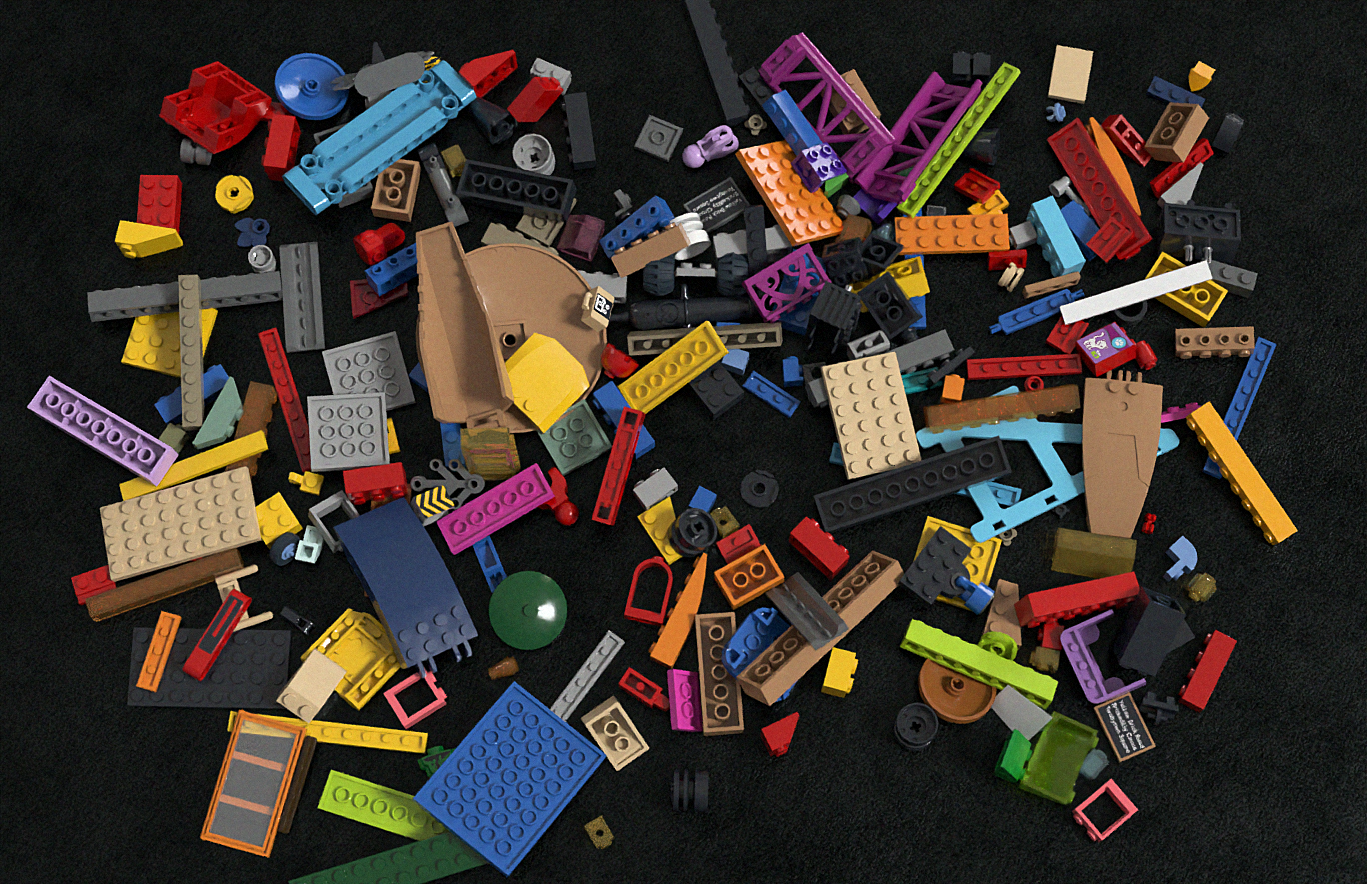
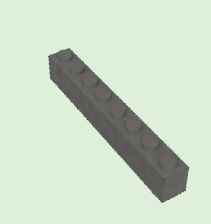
M944 329L883 354L895 352L900 373L908 375L915 372L916 368L920 366L926 368L934 364L933 361L939 359L941 362L950 358L954 348ZM823 377L808 382L805 389L813 407L820 406V408L829 406Z

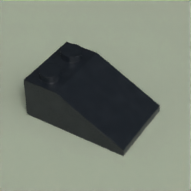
M889 271L857 292L889 340L923 318L913 301Z

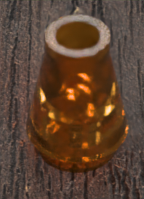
M507 656L489 668L488 671L493 680L495 678L515 675L519 668L515 658Z

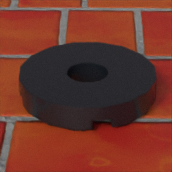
M756 470L744 477L741 482L740 493L747 505L762 509L774 503L778 496L779 487L772 474L767 471ZM762 485L765 491L762 494H758L754 491V487Z

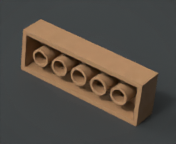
M735 612L695 615L704 736L743 733L740 683L728 673L722 662V650L736 631Z

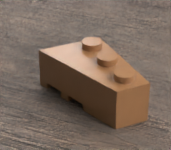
M999 579L994 589L995 596L991 600L982 635L991 631L1005 633L1014 639L1019 650L1021 647V629L1014 604L1019 601L1018 585Z

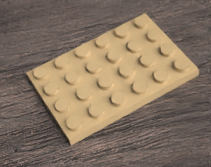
M895 352L821 367L847 480L891 471L922 461Z

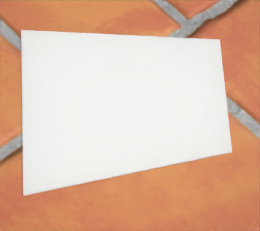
M1009 685L995 697L994 703L991 706L1012 731L1014 729L1019 730L1027 740H1030L1053 718Z

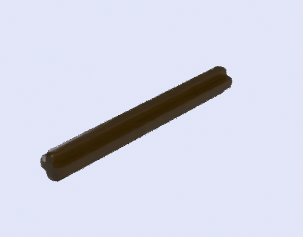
M306 736L278 826L279 832L289 833L317 743L316 737Z

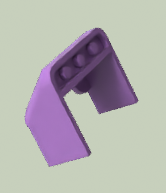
M1112 609L1066 629L1060 637L1064 650L1087 699L1095 704L1119 697L1146 685L1145 679H1141L1128 686H1125L1123 681L1116 677L1104 680L1088 646L1099 638V630L1096 624L1114 617Z

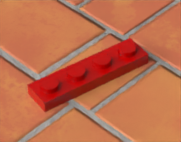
M1202 138L1193 145L1184 163L1173 162L1150 182V186L1157 198H1160L1161 195L1200 162H1205L1214 154L1208 139Z

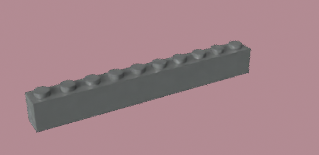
M268 271L259 274L249 273L241 276L231 275L223 278L212 277L201 280L202 309L283 300L279 271ZM179 282L142 287L134 286L124 289L115 288L106 291L96 290L87 293L88 310L92 322L179 312Z

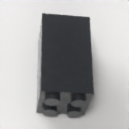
M1141 586L1111 647L1119 665L1126 669L1134 668L1145 676H1148V674L1156 676L1186 616L1177 599Z

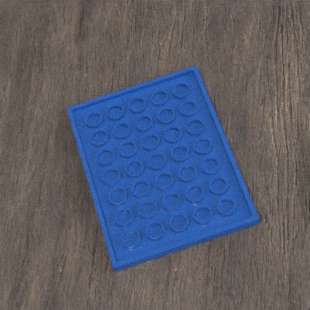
M514 681L415 795L412 801L503 875L508 877L607 755Z

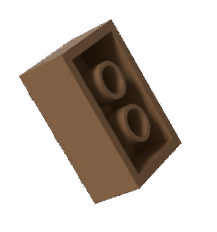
M853 69L840 75L880 120L881 114L856 71ZM833 87L828 108L835 117L846 107L847 102ZM825 88L820 92L822 98L824 96ZM854 110L838 124L844 135L858 134L868 129V126Z
M1169 102L1144 147L1154 160L1184 163L1209 117L1199 104Z
M399 159L378 174L371 207L374 216L411 222L421 174L419 162Z

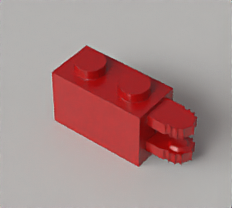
M629 667L618 683L619 688L652 709L655 706L667 712L670 709L669 698L667 699L662 694V688Z

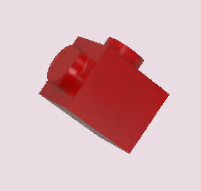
M1057 622L1044 624L1042 629L1038 630L1037 640L1040 641L1039 650L1059 653L1062 650L1060 637L1064 631V626H1059Z

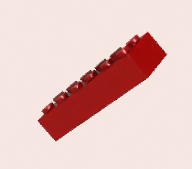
M1129 572L1027 594L1016 602L1014 607L1020 627L1028 625V628L1039 626L1040 622L1051 624L1057 622L1059 618L1069 620L1075 618L1077 614L1087 616L1095 610L1101 613L1110 610V607L1116 606V609L1126 607L1128 603L1135 601L1140 588L1135 572Z

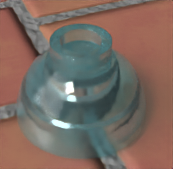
M891 223L883 224L876 231L872 232L874 235L895 242V230Z

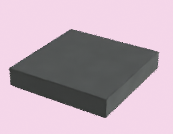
M649 115L634 145V149L668 162L681 137L683 128Z

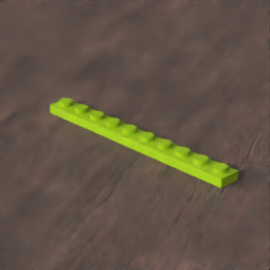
M1005 62L1002 64L915 182L916 187L906 201L897 206L899 212L911 218L915 217L1020 74L1018 68Z

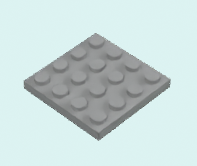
M396 331L322 352L333 395L385 392L386 411L416 403Z
M385 392L307 397L312 472L360 469L390 464Z

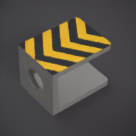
M443 485L413 497L409 504L423 527L449 514L447 510L454 507Z

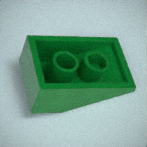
M1014 729L1006 738L993 775L1016 783L1018 779L1022 780L1026 770L1023 768L1024 763L1030 760L1033 752L1030 750L1031 743L1019 730Z

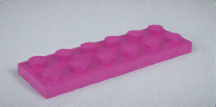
M535 463L436 522L451 552L456 555L555 496L540 467Z

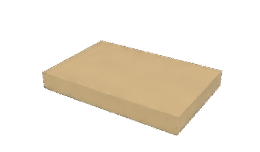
M1060 45L1056 46L1048 92L1049 98L1084 104L1093 51Z

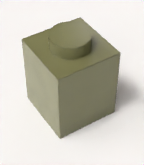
M169 423L158 440L179 453L190 437L180 424L175 426Z

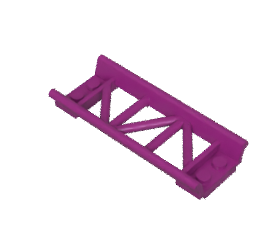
M803 32L799 35H792L788 40L786 39L758 70L760 76L774 94L782 91L778 86L781 82L822 79L796 105L802 111L825 88L816 129L812 125L811 127L822 143L858 141L841 158L836 154L847 170L848 180L852 184L856 178L855 175L884 147L891 146L897 141ZM806 57L820 71L790 74ZM834 87L847 104L824 127ZM852 110L870 129L867 133L827 136Z
M932 72L889 131L897 141L891 146L884 147L860 171L854 182L860 185L864 192L870 194L872 198L898 204L905 202L916 187L915 181L966 109H970L982 93L980 87L982 82L977 79L971 88L945 84L938 73ZM931 101L940 103L938 105L927 108ZM957 106L946 123L924 118ZM918 125L941 130L930 144ZM912 129L925 150L900 144ZM901 152L919 156L882 170L894 153ZM913 167L907 177L895 175V173Z

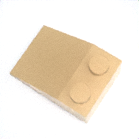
M314 648L280 691L276 701L307 723H310L347 670Z
M614 696L581 718L616 771L649 749Z

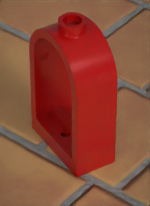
M653 556L652 559L641 562L635 569L624 619L659 627L663 625L673 584L671 569L663 562L664 558ZM649 567H658L668 576L661 614L631 607L638 577L644 569Z

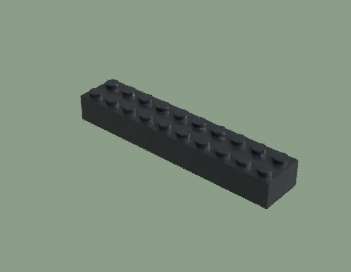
M996 436L814 495V500L824 531L831 534L1009 476L1012 471L1000 436Z

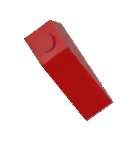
M1121 114L1110 115L1102 123L1101 128L1115 147L1142 167L1149 162L1152 156L1144 147L1146 142Z

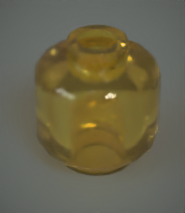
M1205 572L1203 574L1197 573L1187 584V589L1190 592L1188 595L1196 602L1199 600L1208 601L1217 589L1215 579Z

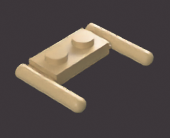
M251 565L215 578L222 602L225 601L233 589L240 591L237 578L257 572L258 567L256 565ZM246 610L234 631L272 619L273 614L269 611L249 618Z

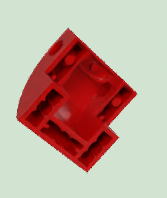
M217 61L194 69L188 89L164 97L159 117L164 119L167 124L177 128L180 133L193 139V142L206 148L209 153L216 154L232 147L246 137L262 119L272 102V98Z

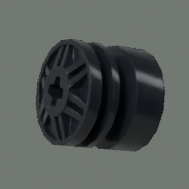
M908 704L902 708L895 720L893 727L895 740L906 750H923L929 746L937 732V715L926 704ZM912 726L914 728H918L917 733L915 732V730H910Z
M674 768V774L671 779L673 811H678L679 802H683V811H687L688 803L693 802L694 812H707L709 769H695L693 778H689L688 769H684V778H679L680 768Z

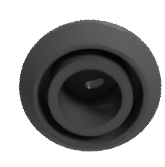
M842 195L839 197L836 206L837 214L843 219H850L860 213V204L853 197Z

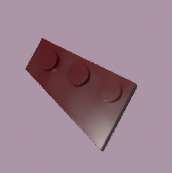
M367 279L350 281L353 318H357L409 295L408 282L378 296L368 284Z

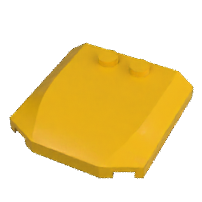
M534 333L505 362L515 401L513 404L542 434L590 386L583 366L555 339L538 333Z
M349 608L300 657L304 662L313 649L316 648L347 670L334 691L357 710H360L401 667L383 625L370 614L359 613Z

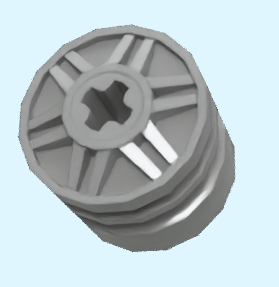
M528 134L516 142L513 149V158L519 170L551 175L555 167V156L547 139L541 135Z

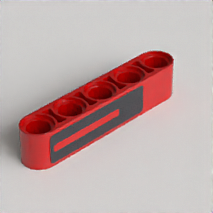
M236 589L229 593L186 661L183 672L198 681L203 680L248 609L252 598Z

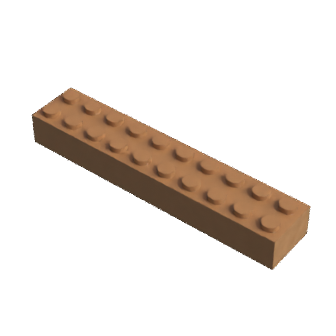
M871 551L822 597L845 621L849 630L815 651L792 625L736 677L745 694L769 706L776 702L786 690L831 650L837 642L845 637L889 593L899 586L897 583L904 575V572L898 560Z

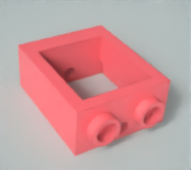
M426 671V677L424 678L438 700L409 718L394 695L421 679L419 673L413 674L384 693L405 729H408L446 705L444 699L447 696L441 687L437 689L434 682L437 680L431 671Z
M1110 779L1072 812L1075 814L1073 817L1077 823L1083 824L1087 828L1089 837L1093 841L1097 840L1099 843L1138 809L1115 782ZM1106 791L1125 814L1103 833H1100L1081 810Z

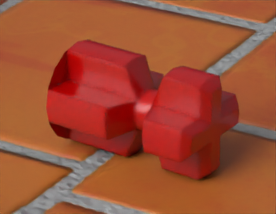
M1147 513L1144 518L1147 522H1144L1141 531L1153 534L1154 524L1152 522H1155L1156 515Z

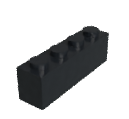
M586 92L564 95L565 102H561L563 113L567 114V119H564L565 130H569V136H566L567 147H571L572 153H568L569 162L574 164V170L596 167Z

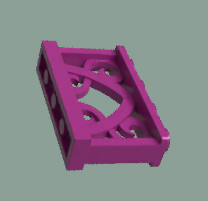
M807 243L745 280L741 285L747 291L763 321L767 322L770 320L773 323L781 318L779 314L783 311H786L788 314L797 308L795 304L802 301L804 304L813 298V293L818 292L820 294L826 281L832 282L814 255L811 246ZM806 254L814 268L806 269L803 255ZM794 265V270L799 268V272H790L789 266ZM779 269L788 276H799L794 294L774 291L779 284V274L777 272ZM806 273H816L819 276V283L811 286L809 281L814 278L811 276L806 277ZM768 278H773L775 281L771 288L768 287L771 285L767 282ZM753 285L764 293L761 300L752 288ZM804 288L809 290L808 293L801 296ZM768 296L772 297L769 301V306L773 302L777 304V308L774 311H768L764 307L765 299ZM782 301H793L782 308Z

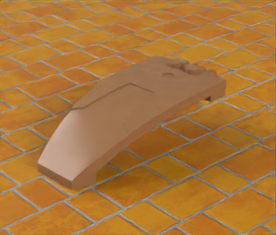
M1110 370L1106 372V379L1086 378L1084 383L1082 467L1087 512L1086 522L1091 537L1130 541L1141 513L1155 466L1160 438L1163 386L1142 383L1141 372H1138L1136 375L1137 382L1130 381V371H1126L1125 381H1122V370L1118 371L1117 380H1112V372Z

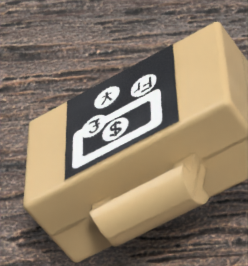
M600 286L585 293L581 306L584 309L581 321L597 332L607 328L615 297Z

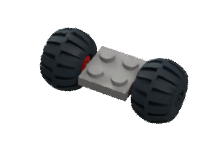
M734 252L727 253L718 258L717 271H715V267H711V263H700V267H694L692 263H681V266H677V270L674 271L675 258L673 254L660 260L651 261L643 268V288L647 293L655 296L667 295L673 291L674 275L675 277L717 276L718 292L728 297L741 296L747 292L741 283L749 279L748 257L735 254Z

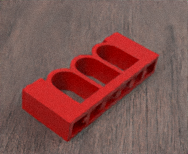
M625 406L623 408L592 520L609 525L615 524L625 483L646 415L643 411Z

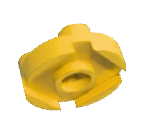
M229 175L221 179L217 184L216 200L224 210L234 214L246 209L254 199L253 188L250 182L243 176ZM231 191H239L238 196L230 197L232 195Z

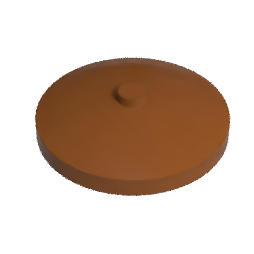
M927 659L920 669L918 688L921 698L927 706L933 709L938 717L946 721L959 724L974 722L982 718L994 703L996 688L930 659Z

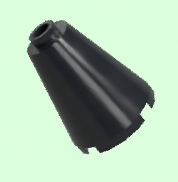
M477 97L468 104V112L490 143L501 144L513 134L512 128L517 126V120L508 110L480 97Z
M999 129L978 130L960 155L994 166L997 160V156L994 155L997 150L999 151Z

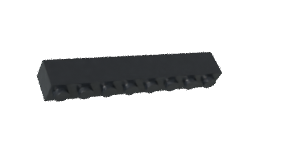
M682 0L725 125L731 127L744 123L748 120L750 109L747 103L744 104V92L742 87H738V75L736 71L733 72L732 70L733 61L731 55L726 53L728 49L725 39L721 38V26L719 23L716 24L715 9L710 7L709 4L711 0Z

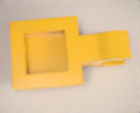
M305 471L304 476L290 472L288 477L289 482L301 485L300 491L317 496L320 494L325 479L322 475Z

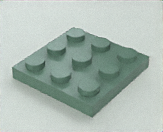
M585 399L570 406L562 415L572 410L574 411L554 423L544 434L536 430L563 476L612 449L610 441Z

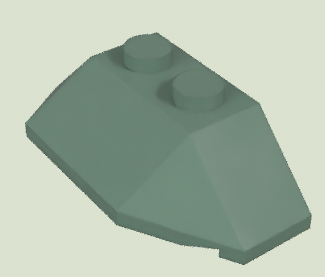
M229 377L193 441L196 449L225 441L227 437L232 435L235 421L241 419L244 410H242L243 406L232 377Z

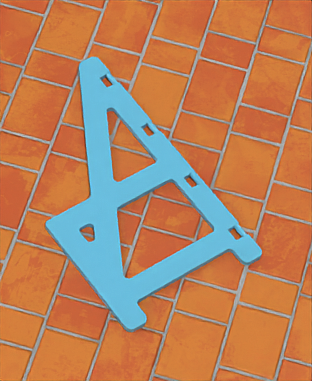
M1011 386L916 433V439L921 448L928 449L936 444H940L945 453L965 447L961 441L962 438L989 439L1000 436L1001 440L1026 441L1052 483L1050 488L1007 509L1000 508L986 483L967 489L983 517L982 521L974 524L970 529V533L977 543H983L1084 493L1083 471L1071 476L1052 446L1054 442L1082 444V424L1038 422L1016 386ZM1008 411L1012 416V420H998L996 416ZM1160 428L1157 456L1178 446L1179 439L1173 430ZM1054 496L1056 501L1047 505L1045 499ZM1002 521L1004 527L994 530L993 525Z

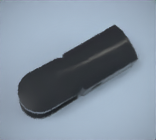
M285 606L279 615L280 618L307 636L310 629L315 627L311 621L288 606ZM303 620V621H305L306 623H305L304 626L301 628V627L298 626V625H299L300 622Z

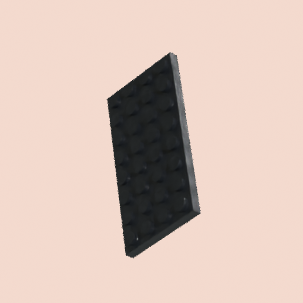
M134 627L127 706L287 710L286 707L276 700L280 691L289 681L291 631H234L203 680L198 681L183 672V667L206 629L178 628L156 692L138 688L136 684L156 628Z

